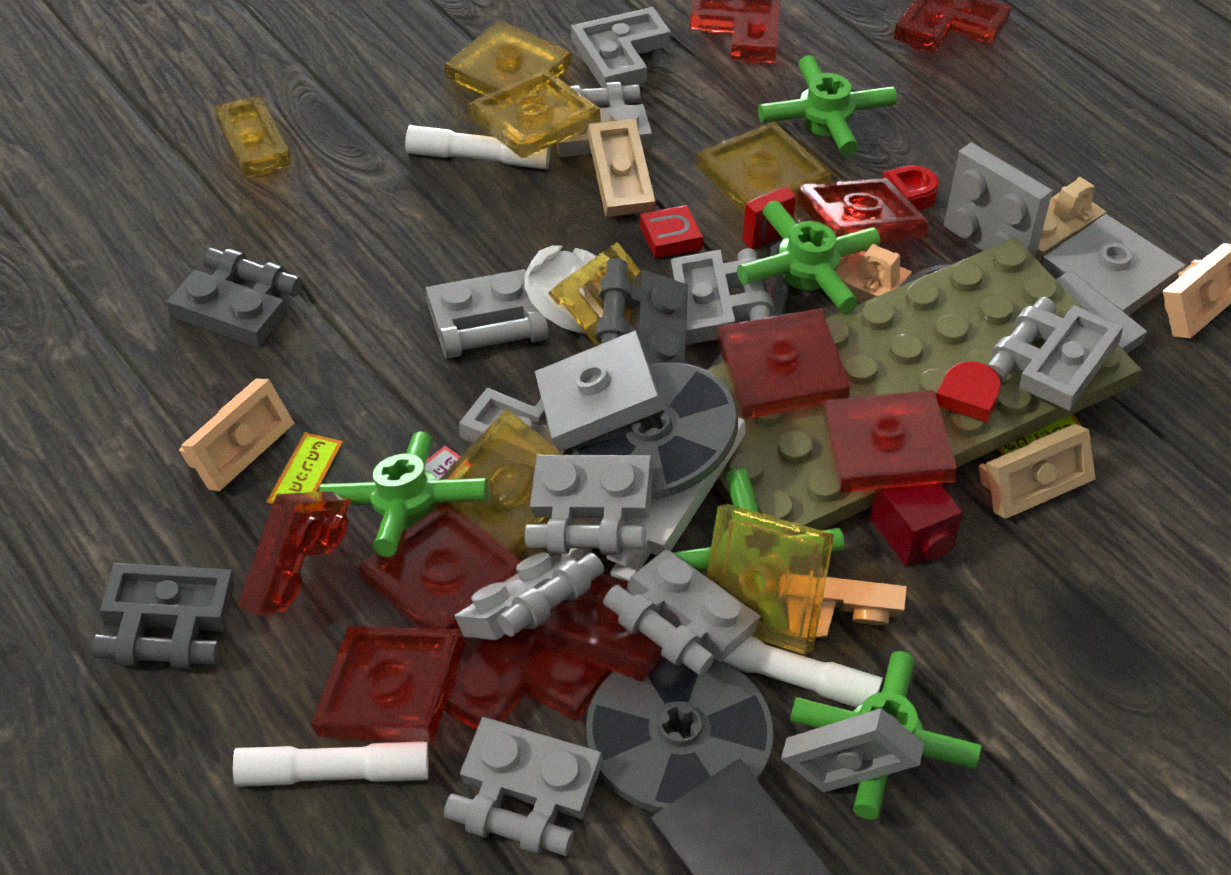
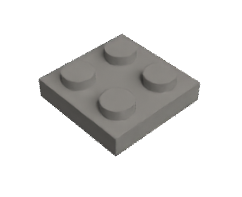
M971 142L959 150L943 227L982 251L1016 237L1036 258L1053 190Z

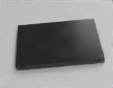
M740 758L651 816L648 822L652 830L658 834L688 875H833Z

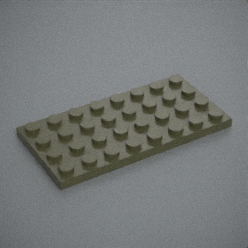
M1015 237L858 304L848 313H837L707 369L729 389L735 402L738 417L745 420L746 428L744 438L715 481L714 486L736 515L726 474L734 469L745 468L749 473L760 516H769L778 520L785 526L789 535L820 531L872 507L877 483L922 465H926L935 477L942 475L1137 385L1142 369L1117 345L1070 411L1020 389L1023 372L1020 369L1010 372L1003 381H1000L998 402L988 423L935 406L936 392L947 371L954 365L962 362L972 361L988 365L992 360V349L998 341L1012 334L1015 330L1014 322L1022 310L1027 306H1033L1040 297L1051 299L1057 309L1054 314L1061 318L1065 317L1073 305L1084 309ZM1047 340L1033 341L1031 345L1041 349Z

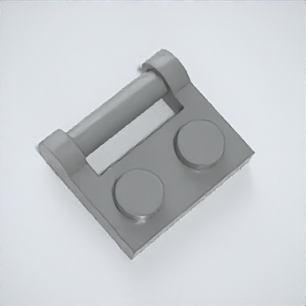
M525 269L426 287L428 308L445 359L461 357L464 350L530 338L532 343L548 340L549 334L546 318L531 303L524 288Z

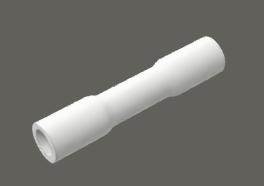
M414 125L408 126L405 141L407 154L442 158L463 157L546 170L549 167L551 142L546 140L511 136L506 138L456 133L449 129Z
M751 636L722 660L741 672L758 673L815 691L823 698L855 708L861 705L869 696L880 692L883 682L882 677L838 663L821 662L764 644L758 638Z
M427 741L372 743L365 747L297 749L292 746L235 748L233 755V780L235 787L292 785L299 781L366 779L372 782L428 780L429 776Z

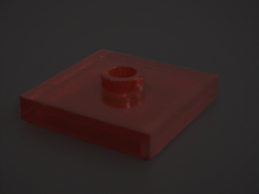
M887 178L804 184L799 186L797 202L815 222H820L830 227L836 237L871 227L878 231L880 242L927 237L929 221Z
M822 308L717 327V340L742 419L850 398V384Z
M934 390L823 401V418L841 493L955 482L957 467Z
M443 502L402 533L396 553L393 556L383 557L375 552L359 564L360 577L440 645L460 629L455 615L473 603L471 597L480 589L493 583H504L517 574L516 567L522 561L450 503Z
M606 573L592 580L589 591L576 600H564L552 608L549 619L532 629L531 639L640 682L644 681L662 656V647L641 632L632 634L618 623L619 616L603 604L606 594L613 586L619 585L627 590L629 583Z
M348 626L311 721L317 737L433 743L466 645L461 630Z

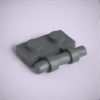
M209 248L204 255L203 264L205 267L216 270L213 275L194 269L166 303L170 317L259 348L285 316L284 301L277 298L280 292L293 297L297 296L302 287V279L287 273L284 266L272 262L262 265L247 260L245 253L233 249H227L223 252L215 248ZM243 279L255 283V286L251 289L237 283Z
M619 258L608 260L606 275L600 280L599 296L604 301L603 317L597 321V340L603 344L636 330L649 365L658 363L684 364L688 284L646 270L640 271L631 282L627 277L628 264L625 260ZM625 308L631 310L630 326L629 322L624 319Z
M114 563L100 613L104 625L120 627L117 635H95L92 646L93 657L115 659L117 665L138 666L140 661L170 662L171 668L192 669L194 664L216 665L219 659V642L197 640L199 630L224 631L235 585L232 569ZM146 627L174 629L172 638L143 637Z

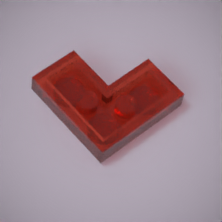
M692 0L690 29H702L707 32H733L731 59L745 60L752 63H775L781 0Z
M914 0L896 23L893 39L907 43L913 48L933 53L951 30L965 34L974 40L993 43L1009 20L1011 6L994 0Z
M332 491L276 494L237 607L257 616L287 611L288 606L296 599L302 585L300 571L305 556L333 553L334 548L344 538L348 527L346 513L351 499Z
M539 627L534 629L524 628L514 636L505 634L497 640L486 639L440 693V709L477 730L482 717L503 723L526 694L577 722L591 704L598 688L610 675V665Z

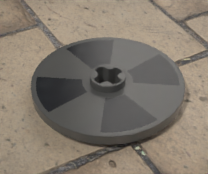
M682 363L649 365L664 410L571 447L572 454L651 455L654 464L651 500L680 493L704 480L720 466L729 454L737 436L738 414L732 394L727 386L718 377L700 367Z
M656 652L624 664L601 684L588 710L586 742L587 748L602 753L603 764L599 776L608 787L627 802L641 809L657 813L739 758L749 767L750 772L759 781L770 760L773 745V722L770 710L761 692L743 673L724 661L719 662L714 658L709 669L699 676L686 665L675 666L663 657L661 652ZM676 724L682 731L691 728L690 737L683 738L678 732L669 733V726Z

